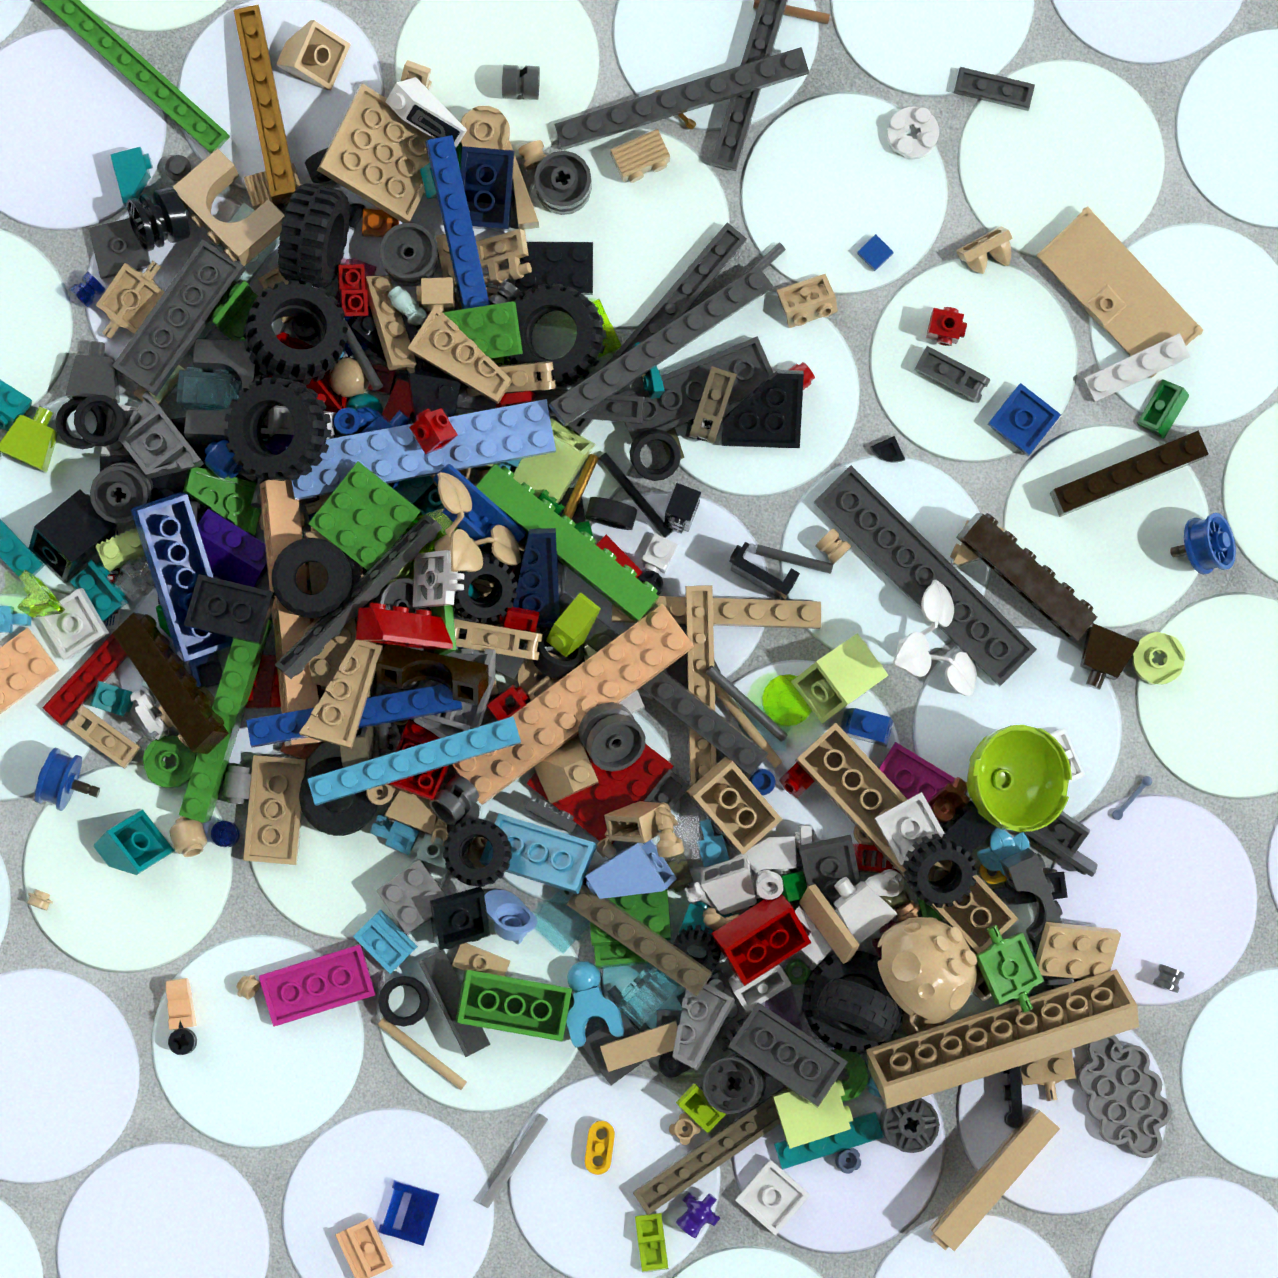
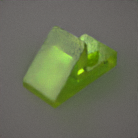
M27 570L19 576L25 585L23 590L28 594L17 606L19 610L33 618L61 614L66 610L41 579Z

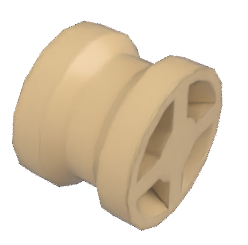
M541 140L529 142L518 149L520 155L525 159V170L536 169L542 159L547 156L543 152L544 144Z

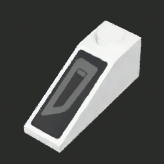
M416 77L397 82L385 101L402 120L435 139L453 135L455 149L467 131Z

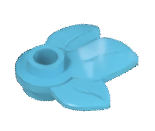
M996 828L991 833V848L978 851L977 856L985 868L990 871H1000L1005 876L1000 860L1029 848V841L1023 832L1012 838L1005 830Z

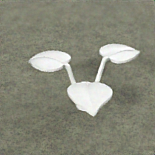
M933 580L931 585L925 590L921 602L922 612L925 618L932 622V625L921 632L910 633L905 639H901L892 664L905 670L912 676L922 677L928 673L931 667V660L947 662L949 666L946 668L945 676L948 684L957 693L963 696H970L975 690L977 676L976 665L973 659L966 652L955 653L953 660L950 657L931 655L928 652L930 650L929 643L924 635L936 629L938 624L942 627L949 626L954 615V604L949 591L941 582Z

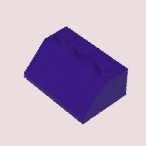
M207 509L197 526L212 574L221 580L257 588L268 571L265 543Z

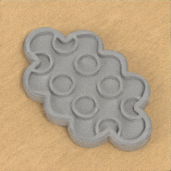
M1115 1035L1088 1043L1086 1050L1090 1061L1083 1064L1078 1070L1077 1082L1081 1090L1089 1094L1086 1100V1108L1091 1116L1099 1119V1134L1109 1144L1122 1145L1126 1143L1131 1153L1138 1157H1153L1159 1152L1162 1145L1159 1129L1169 1122L1172 1109L1168 1100L1160 1095L1163 1086L1160 1076L1154 1071L1149 1070L1150 1059L1148 1053L1137 1045L1130 1044L1122 1047L1121 1042Z

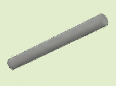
M538 1115L480 1201L486 1208L490 1207L548 1121V1118L544 1115Z

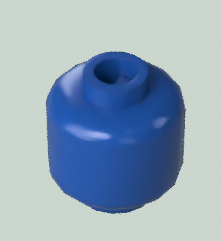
M228 440L213 441L205 449L206 467L222 479L227 477L234 478L243 468L242 465H237L233 460L235 453L228 452L226 446L227 443H230Z

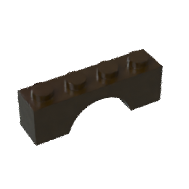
M387 644L376 663L378 684L403 689L408 684L416 681H437L450 689L453 700L479 705L489 685V667L487 664Z

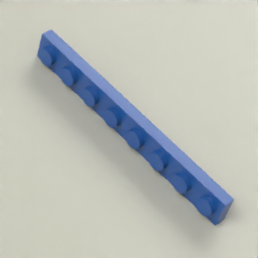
M453 135L429 139L425 143L462 309L490 305Z
M444 684L367 698L358 728L462 710L461 701L453 700L450 689ZM314 708L246 720L251 748L308 738L300 735L299 732L307 723Z

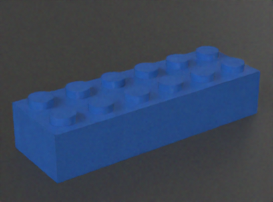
M180 492L131 508L176 654L186 662L230 647L233 638L189 628L184 625L198 574L213 577L188 494Z

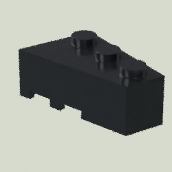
M406 367L414 423L417 421L416 416L426 409H430L432 412L442 408L447 417L455 416L461 382L445 373Z

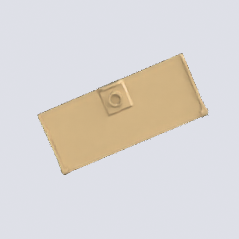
M1089 206L1084 207L1077 218L1036 255L1083 305L1086 312L1114 338L1129 356L1137 354L1179 333L1187 346L1198 335L1203 333L1204 329L1197 324L1109 230Z

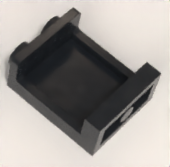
M745 541L742 547L737 545L730 556L729 562L732 563L730 570L780 600H785L800 573L791 568L784 581H781L744 559L750 545Z

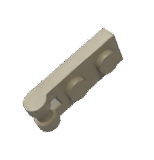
M711 367L689 437L696 439L701 437L707 439L708 443H715L737 374ZM702 421L712 422L711 429L701 427Z

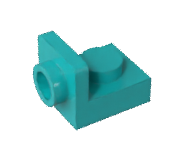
M98 681L90 706L124 717L125 713H129L134 701H131L130 698L132 691Z

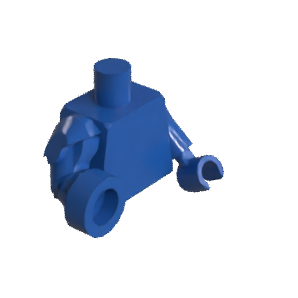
M348 407L336 413L334 425L338 431L344 434H352L360 427H366L360 432L365 433L408 425L411 418L399 410L390 421L377 410L368 407L355 410ZM400 481L394 482L393 489H397Z

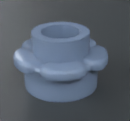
M855 1148L840 1151L835 1158V1164L838 1168H841L843 1173L850 1174L861 1166L860 1153ZM846 1158H850L851 1161L847 1163Z

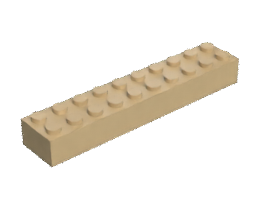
M835 723L795 761L904 877L903 872L906 869L903 867V864L900 865L874 818L908 799L842 728ZM941 860L935 863L928 873V881H939L945 878L951 870L952 860ZM978 875L973 876L976 883L975 886L970 885L971 893L969 895L964 894L962 896L963 901L960 903L956 900L953 901V906L947 907L946 904H943L942 908H937L934 904L931 906L947 925L957 927L961 931L966 943L975 955L986 950L992 944V940L986 930L988 927L997 925L1002 935L1018 920L1015 914Z
M1115 969L1028 997L1033 1009L1027 1012H1022L1019 1002L1015 1001L866 1049L869 1072L888 1109L1138 1028V1005L1119 972Z

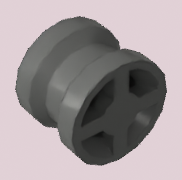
M1160 964L1158 968L1160 973L1154 979L1153 984L1178 993L1180 989L1178 986L1179 981L1184 978L1185 973Z

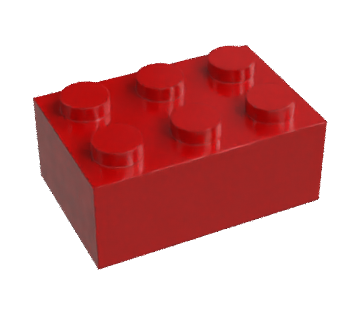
M782 894L775 899H764L711 933L731 970L744 986L811 944L793 907Z

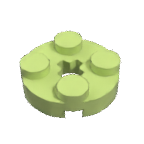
M1153 632L1138 641L1139 645L1131 657L1133 668L1142 680L1150 685H1163L1175 680L1181 674L1186 654L1182 644L1176 637L1166 633ZM1154 652L1165 655V658L1162 660L1164 663L1162 666L1158 663H1153Z

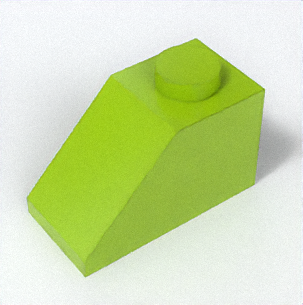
M579 593L554 623L546 641L567 657L585 642L601 608L583 593Z

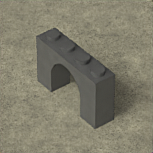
M196 339L193 354V365L196 374L230 376L239 381L242 388H249V383L253 381H262V376L259 375L260 365L258 363L253 365L249 359L251 352L245 350V341ZM227 407L214 411L187 410L184 434L189 445H209L213 441H229L228 437H224V429H228V422L224 420L226 413L230 414L232 408Z

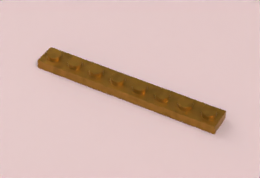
M258 4L233 11L272 201L291 197L295 193L296 183L262 15Z

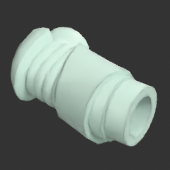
M397 286L389 292L388 297L390 298L391 305L408 318V323L417 326L425 321L427 316L425 310L417 306L418 303L406 290L404 291L400 286Z

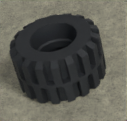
M482 551L483 566L480 570L476 572L458 571V573L464 574V580H458V584L464 585V590L455 591L454 606L464 617L467 616L469 620L475 622L478 619L481 623H486L487 618L495 621L497 620L496 615L500 614L503 617L507 614L505 611L506 607L512 608L514 603L511 599L517 596V592L514 590V588H517V581L513 578L515 575L505 563H502L494 555H490L489 552ZM482 574L493 575L495 584L488 596L482 599H472L469 597V586L477 576Z
M476 818V820L468 819L462 824H457L456 828L447 835L449 837L443 846L445 847L443 858L451 875L464 884L478 887L491 885L499 878L501 879L505 871L509 869L510 859H512L511 843L505 832L493 822ZM474 837L487 839L493 847L492 860L487 866L479 869L469 867L462 857L464 845Z
M937 833L932 834L931 839L927 836L922 837L923 842L920 844L915 842L912 845L915 849L913 851L908 850L906 854L909 860L904 861L903 867L906 871L903 873L907 884L917 897L927 905L932 906L934 904L937 908H942L943 904H946L947 907L953 906V901L956 900L960 903L963 901L962 896L964 894L969 895L971 893L970 885L975 886L976 880L973 878V876L977 875V869L973 866L976 864L974 859L957 839H952L949 835L943 834L941 838ZM941 860H952L951 870L945 878L939 881H928V873L935 863Z

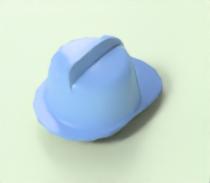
M496 889L484 895L487 914L494 921L496 934L502 939L520 944L527 933L536 927L537 917L513 893Z

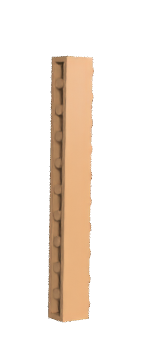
M266 480L259 484L269 588L272 592H274L271 578L272 569L278 555L289 544L304 539L302 538L301 528L304 527V514L300 512L299 501L301 499L295 500L292 480ZM304 563L296 573V583L302 592L311 594V591L307 589V580L310 576L309 566ZM275 596L272 606L276 660L278 662L303 637V630L314 622V618L295 615L288 611ZM309 662L305 665L304 670L292 679L288 678L277 668L282 713L315 708L321 699V695H318L317 684L312 683ZM308 737L286 741L285 746L316 744L322 741Z

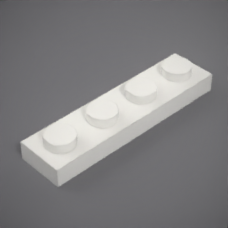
M1179 333L1084 378L1094 401L1097 402L1191 356Z

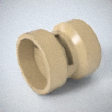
M834 528L815 545L820 552H825L828 555V560L833 565L852 547L847 541H842L839 538V533Z

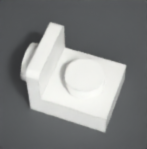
M655 533L641 559V562L645 564L644 568L648 571H655L657 573L660 571L665 574L678 544Z

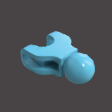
M580 961L574 964L569 969L567 975L568 985L575 993H573L574 1005L568 1012L566 1023L572 1044L576 1048L582 1047L585 1044V1026L593 1018H603L613 1036L621 1037L624 1034L620 1009L612 1001L603 997L602 990L598 987L601 981L600 972L593 963L588 961Z

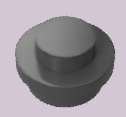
M174 155L166 161L165 172L170 179L180 181L191 172V164L186 157Z

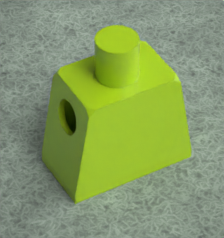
M39 406L33 419L19 415L1 440L0 452L47 473L58 436L54 429L47 426L53 412Z

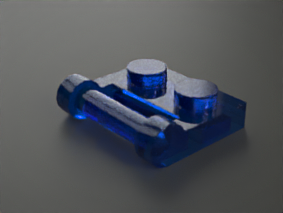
M394 1180L392 1185L394 1189L384 1222L380 1224L378 1232L424 1246L440 1193ZM406 1192L412 1195L402 1227L399 1229L393 1226L403 1194Z

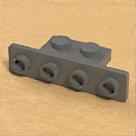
M1062 811L1052 823L1041 829L1024 832L1032 842L1040 846L1044 845L1051 850V853L1060 860L1065 859L1071 863L1079 873L1083 875L1088 874L1091 877L1096 873L1098 864L1077 851L1089 835L1090 829Z

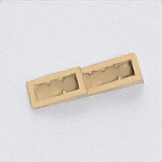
M508 141L504 150H513L510 141ZM514 154L513 182L518 227L522 230L540 228Z

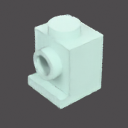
M425 833L424 838L418 837L413 850L417 853L416 858L447 870L446 862L443 858L445 847L442 846L443 840L436 837L434 844L430 842L431 835ZM431 845H435L438 848V852L435 855L428 853V848Z

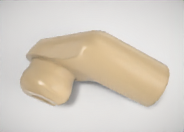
M707 908L703 912V922L707 927L716 931L738 917L739 914L724 918L716 913V909Z

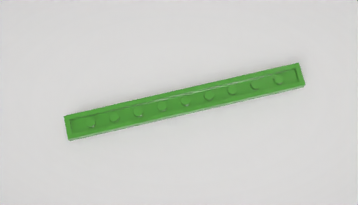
M40 0L210 154L217 148L220 149L230 138V135L80 0Z

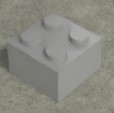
M420 859L376 890L406 934H410L432 917L430 900L447 896Z

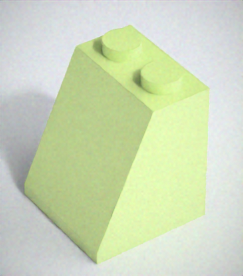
M550 418L556 452L521 459L513 478L520 484L523 482L527 483L535 491L533 495L539 497L544 490H547L549 492L548 495L551 498L555 497L557 499L556 503L559 504L596 444L583 436H579L567 426L564 427L557 420Z
M857 633L817 660L791 682L823 724L889 675Z

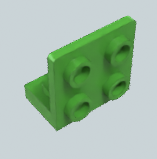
M243 281L241 285H235L229 294L231 298L225 305L221 304L213 314L214 319L212 322L218 331L229 340H246L243 337L245 322L253 302L258 296L246 281Z

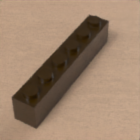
M1198 430L1057 487L1049 494L1059 517H1062L1200 461L1208 456L1209 453Z
M976 513L956 538L1068 639L1078 641L1098 618L1092 612L1093 606L1084 599L1079 600L1073 595L1075 591L1065 582L1060 583L1055 579L1056 573L1048 566H1041L1035 561L1037 556L1026 547L1022 549L1016 543L1018 539L1007 530L1003 532L997 526L999 522L992 515Z
M133 612L113 632V635L191 751L202 754L210 753L229 734L224 727L223 719L213 711L208 697L201 693L196 686V679L183 667V660L173 652L167 637L160 633L156 627L157 622L148 614L144 615Z

